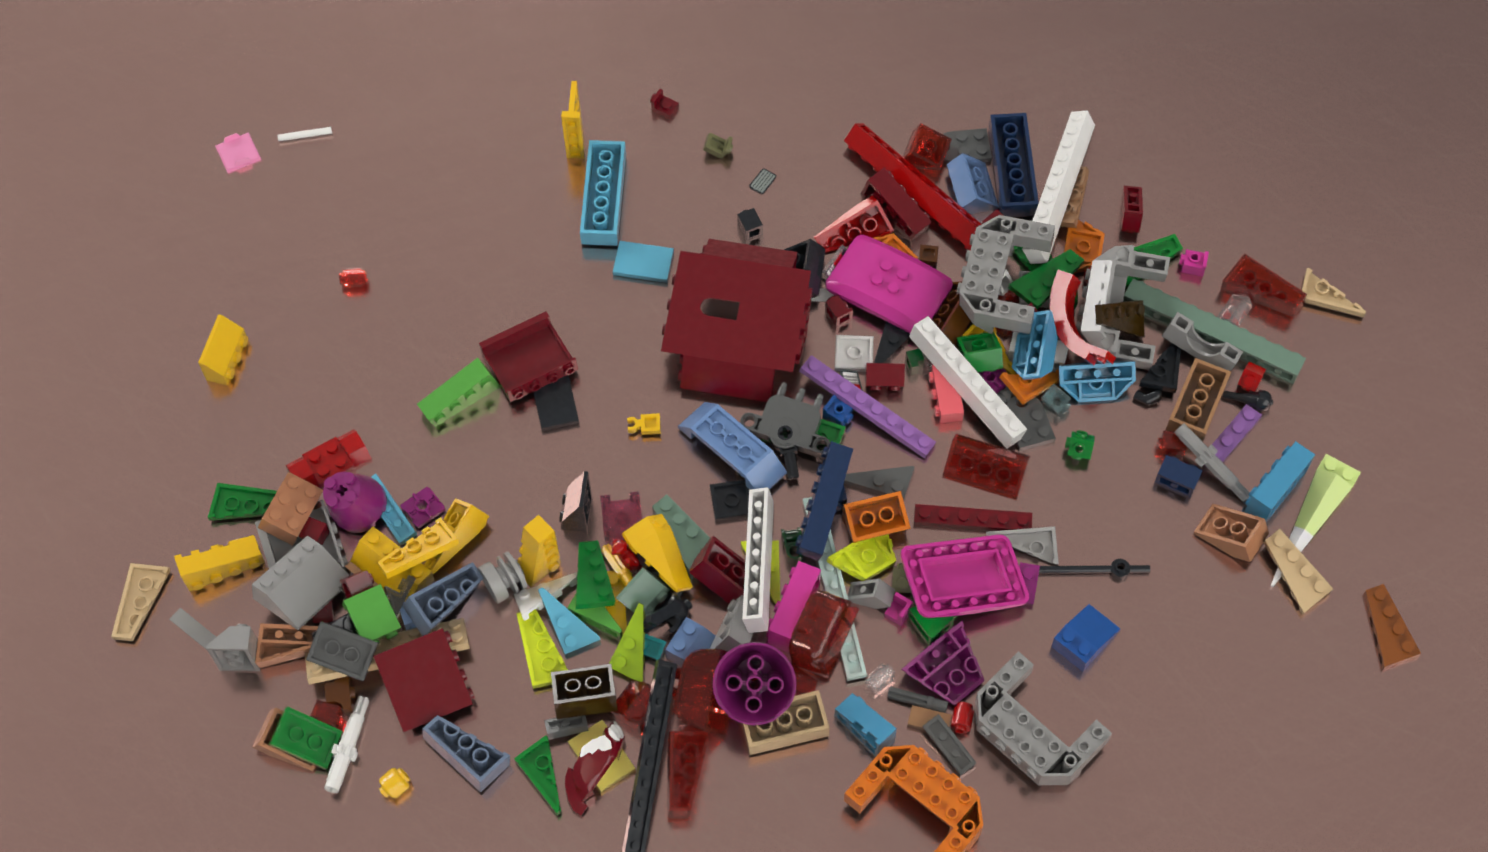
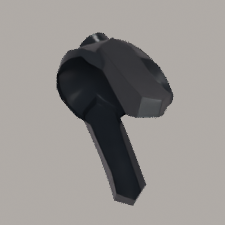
M669 593L661 608L647 615L644 619L645 634L666 621L671 625V628L667 631L671 634L676 632L685 618L689 617V610L693 608L692 603L688 599L682 600L676 593Z

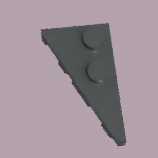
M906 466L846 474L844 484L879 495L901 491L904 501L915 467Z

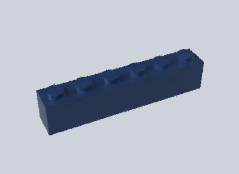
M832 441L828 447H824L821 454L824 460L822 464H819L816 475L819 477L817 482L814 481L811 488V493L814 494L806 505L808 514L807 517H803L800 528H803L802 535H798L795 546H798L797 554L818 561L823 556L853 448Z

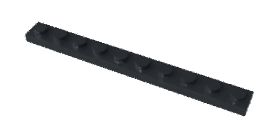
M660 659L655 662L622 852H645L677 670L676 663Z

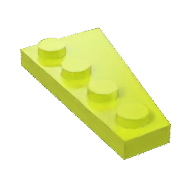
M534 609L528 614L529 618L525 621L520 612L516 613L532 687L535 689L552 685L551 672L568 669L537 610Z

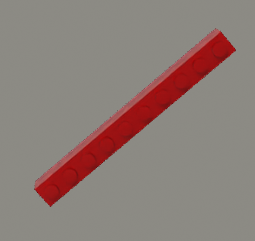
M855 123L844 139V142L848 144V148L861 155L860 158L864 162L870 163L876 172H879L882 168L890 171L897 183L902 185L906 189V193L916 200L918 207L925 210L930 218L935 219L942 229L948 230L952 238L961 241L965 245L966 250H971V234H975L976 228L982 224L864 123Z

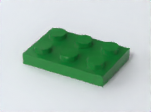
M286 706L269 745L326 770L333 756L331 753L333 745L338 744L343 731Z

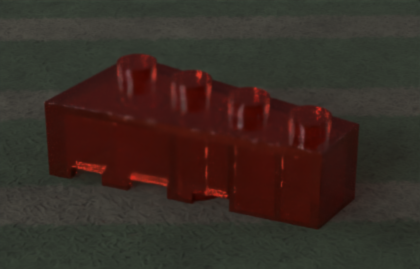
M669 732L667 818H689L711 732Z

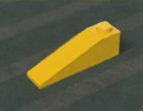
M662 514L647 516L622 533L630 549L635 554L639 553L646 560L645 564L650 567L652 565L659 572V577L673 591L677 593L692 589L693 586L673 531Z

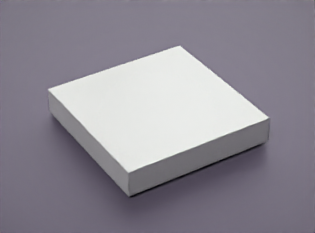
M836 335L835 371L866 372V363H873L874 336Z

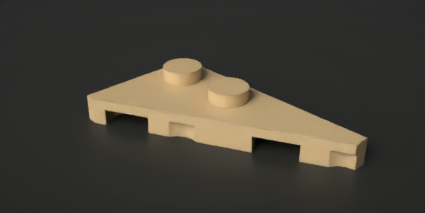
M1310 268L1306 269L1299 301L1364 318L1366 311L1356 302L1353 304L1345 298L1346 295L1331 286L1324 278L1321 280L1312 273L1313 270Z

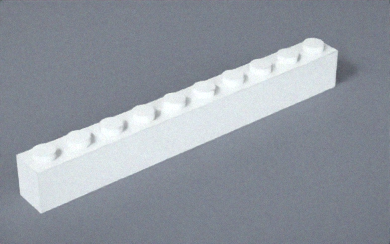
M1088 110L1071 112L1033 218L1035 222L1055 225L1051 251L1095 127ZM1024 247L1022 249L1030 264L1047 263L1051 251L1045 252Z

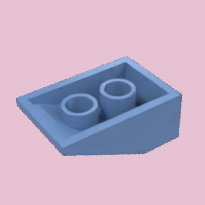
M686 617L665 649L666 658L713 684L717 663L706 655L716 635L704 626Z

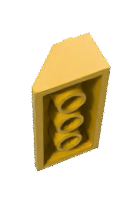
M373 526L359 540L350 562L362 571L367 570L372 575L374 581L378 585L381 584L383 590L399 603L405 602L410 595L431 585L435 581L432 571L422 563L387 579L380 570L378 562L395 549L402 548Z

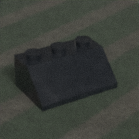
M808 239L784 250L797 252V269L811 271L809 288H813L812 298L819 296L826 249L812 239Z

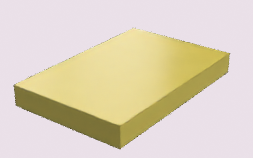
M603 720L588 728L589 731L582 732L568 741V744L578 758L581 748L592 739L603 736V731L607 727ZM623 749L619 761L616 757L596 785L600 792H603L636 771Z

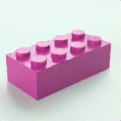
M798 561L796 567H792L789 574V584L785 583L781 595H783L781 602L777 601L774 608V618L769 619L768 631L766 633L769 645L791 653L820 586L821 569Z

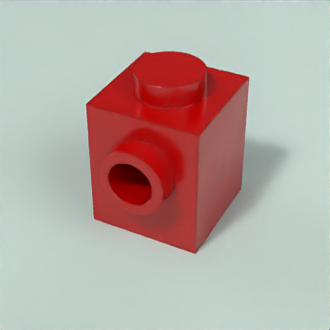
M1249 361L1240 377L1238 385L1246 391L1256 392L1266 369Z

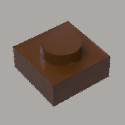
M920 244L919 260L927 265L937 266L939 246Z

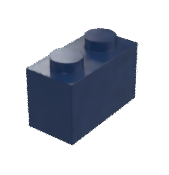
M1166 455L1155 482L1191 498L1203 470H1200L1195 465L1186 464L1177 457Z

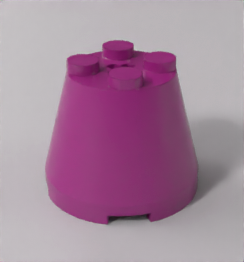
M339 472L328 477L324 482L323 498L330 516L336 525L348 532L360 533L371 529L386 510V493L383 487L369 476L351 472Z

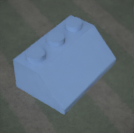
M962 153L947 164L948 175L953 184L957 203L970 214L999 208L985 162Z

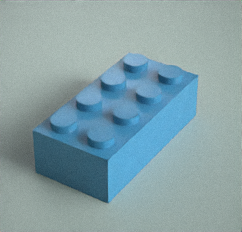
M1296 441L1291 447L1288 445L1282 452L1280 460L1276 459L1271 466L1270 472H1266L1261 478L1258 487L1255 486L1249 493V498L1245 502L1247 507L1244 513L1265 518L1267 522L1308 471L1315 454Z

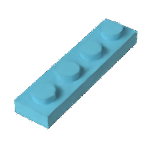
M374 474L371 478L375 479L383 487L387 497L386 510L382 513L381 517L402 546L406 541L415 537L417 532L379 476Z

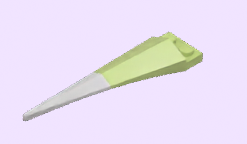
M1325 454L1315 472L1289 538L1300 552L1348 495L1361 474L1360 471L1328 454ZM1277 568L1271 587H1274L1282 577L1279 568Z

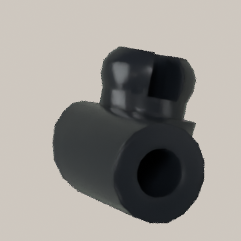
M1137 390L1133 399L1150 406L1160 402L1163 394L1160 390H1155L1148 394Z

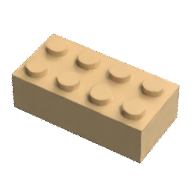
M819 690L794 696L790 707L772 722L762 725L741 723L749 755L829 736L830 729Z

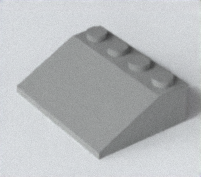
M306 536L252 584L253 599L299 630L343 590L340 580L350 575L322 545Z

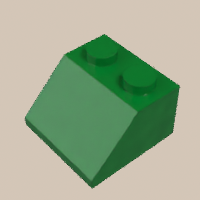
M994 331L992 334L987 332L957 337L959 352L978 373L984 371L993 372L1003 368L1002 347Z

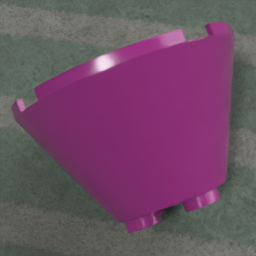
M749 642L732 648L721 658L713 676V691L718 705L730 718L747 725H762L776 720L790 707L796 692V676L789 659L780 650L769 644Z

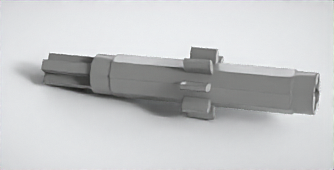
M1183 423L1174 433L1197 456L1195 462L1200 467L1205 465L1242 502L1248 499L1250 492L1215 455L1218 450L1212 444L1207 447Z

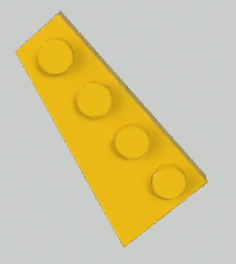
M441 517L435 521L436 524L431 528L427 526L423 529L420 536L406 541V546L402 549H395L378 562L380 570L387 579L459 545L457 537Z

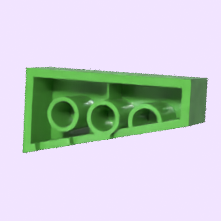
M476 358L417 403L426 418L434 426H437L497 390L501 385L481 360Z

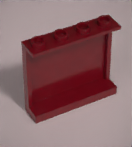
M546 311L479 343L484 359L510 402L521 399L523 396L537 391L545 385L554 383L566 375H571L578 370L576 358H572L551 324L550 316Z
M443 628L374 655L375 662L403 732L428 723L437 715L442 717L472 705V700L475 699L471 687L467 688L464 681L468 679L464 669H459L457 662L460 661L456 649L452 650L449 643L453 642L449 631L444 632Z

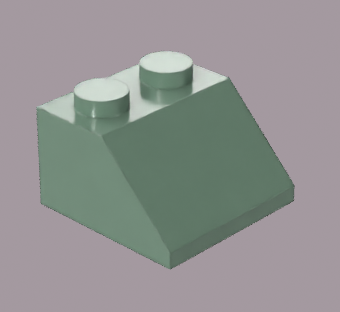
M642 568L616 598L633 613L638 603L644 604L646 618L647 615L655 611L654 608L659 602H663L668 597L670 589L653 573Z

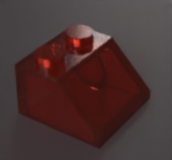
M920 123L912 131L903 157L917 169L940 170L952 139Z
M631 680L616 700L618 711L608 713L642 734L651 685Z

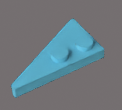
M544 588L538 589L564 655L601 640L594 631Z

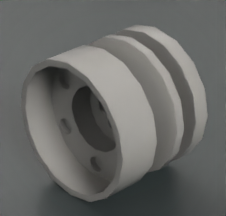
M508 551L503 553L505 562L500 556L496 557L498 567L495 568L490 561L478 567L479 572L484 578L483 582L497 604L509 598L507 588L510 587L514 593H518L517 584L522 590L528 587L521 566Z

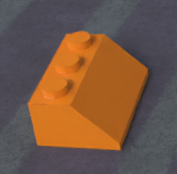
M901 491L847 503L842 508L846 526L853 543L911 529Z

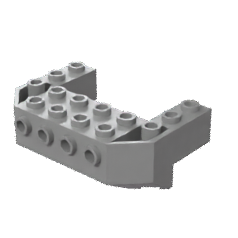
M998 215L978 226L975 234H971L970 245L972 247L966 253L965 261L968 262L967 266L962 268L961 277H963V281L958 283L957 294H960V306L975 326L991 334L994 327L1030 334L1035 307L998 300V295L1008 256H1012L1014 246L1050 252L1054 239L1055 225Z
M1134 245L1114 246L1094 259L1091 268L1086 270L1085 280H1088L1087 287H1083L1082 297L1085 298L1084 304H1080L1079 315H1082L1081 322L1077 321L1076 326L1084 341L1109 351L1116 357L1115 361H1135L1136 368L1149 370L1153 364L1156 346L1120 340V331L1097 325L1095 305L1123 302L1128 276L1165 282L1170 257L1134 251Z
M1018 651L977 692L975 700L976 730L1037 785H1068L1080 775L1081 770L1109 742L1112 733L1096 719L1070 747L1064 744L1010 696L1032 673L1034 666L1032 662Z

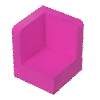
M896 592L893 596L891 607H888L884 616L902 626L908 617L909 609L912 608L913 601Z

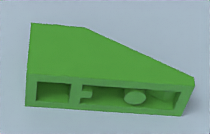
M575 594L568 606V610L582 622L621 640L623 636L622 629L606 608L596 607L575 610Z

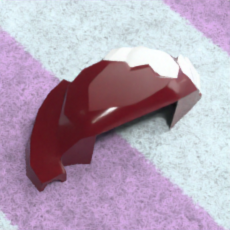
M613 721L609 727L605 728L603 736L592 739L581 748L579 758L575 762L573 769L568 767L565 776L567 801L572 811L580 817L583 816L584 811L589 807L584 801L594 795L593 789L616 757L619 761L625 736L622 728L616 721Z

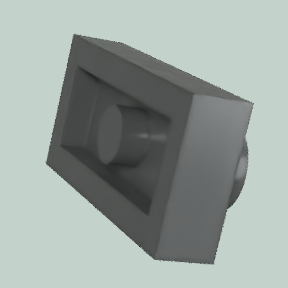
M585 715L544 720L548 740L589 731Z

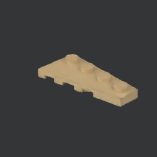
M130 563L111 636L113 639L134 640L171 571L169 567Z

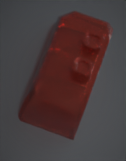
M822 589L814 591L808 598L791 635L789 655L792 665L824 678L829 677L858 614L859 606Z
M722 649L694 650L687 656L682 664V668H677L675 679L679 680L677 688L673 687L672 699L675 700L677 716L683 723L703 731L721 735L726 734L729 716L716 701L713 691V676L717 664L728 651Z

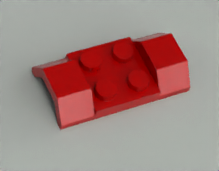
M353 429L338 438L334 437L302 454V457L285 466L290 473L321 488L328 477L339 472H350L371 461L372 458L357 431Z

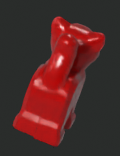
M615 539L613 541L612 555H618L622 563L632 574L643 568L635 556L636 554L630 549L625 540Z

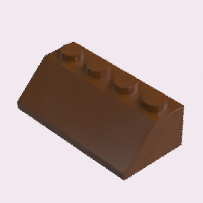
M953 282L951 291L932 319L955 347L957 337H961L965 333L966 327L971 322L960 306V294H957L959 282Z

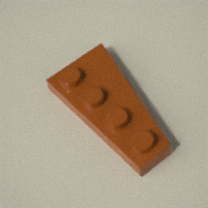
M1381 584L1367 589L1364 595L1369 615L1372 618L1373 631L1376 634L1377 647L1381 654L1383 669L1419 657L1421 652L1385 585Z

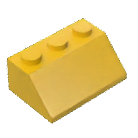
M220 314L216 318L198 363L206 381L228 385L230 379L234 377L235 366L241 360V352L248 343V337L244 328Z

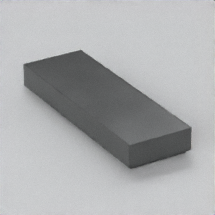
M939 714L922 726L960 776L977 764Z

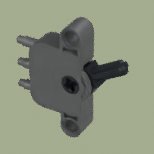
M782 382L777 395L772 396L767 401L762 416L748 412L742 415L740 423L756 437L771 441L772 446L780 452L781 457L784 456L788 479L795 480L799 478L795 454H798L797 449L800 452L822 458V451H819L817 447L820 444H825L828 447L830 441L826 437L817 435L821 425L819 410L823 402V395L818 394L814 404L810 405L802 402L805 396V389L803 388L799 389L795 399L784 396L787 383ZM748 420L754 421V425H752L751 427L745 426V422ZM787 432L788 438H784L783 433Z

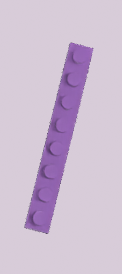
M812 355L800 368L799 372L832 395L837 396L842 402L852 407L924 459L935 446L936 441Z

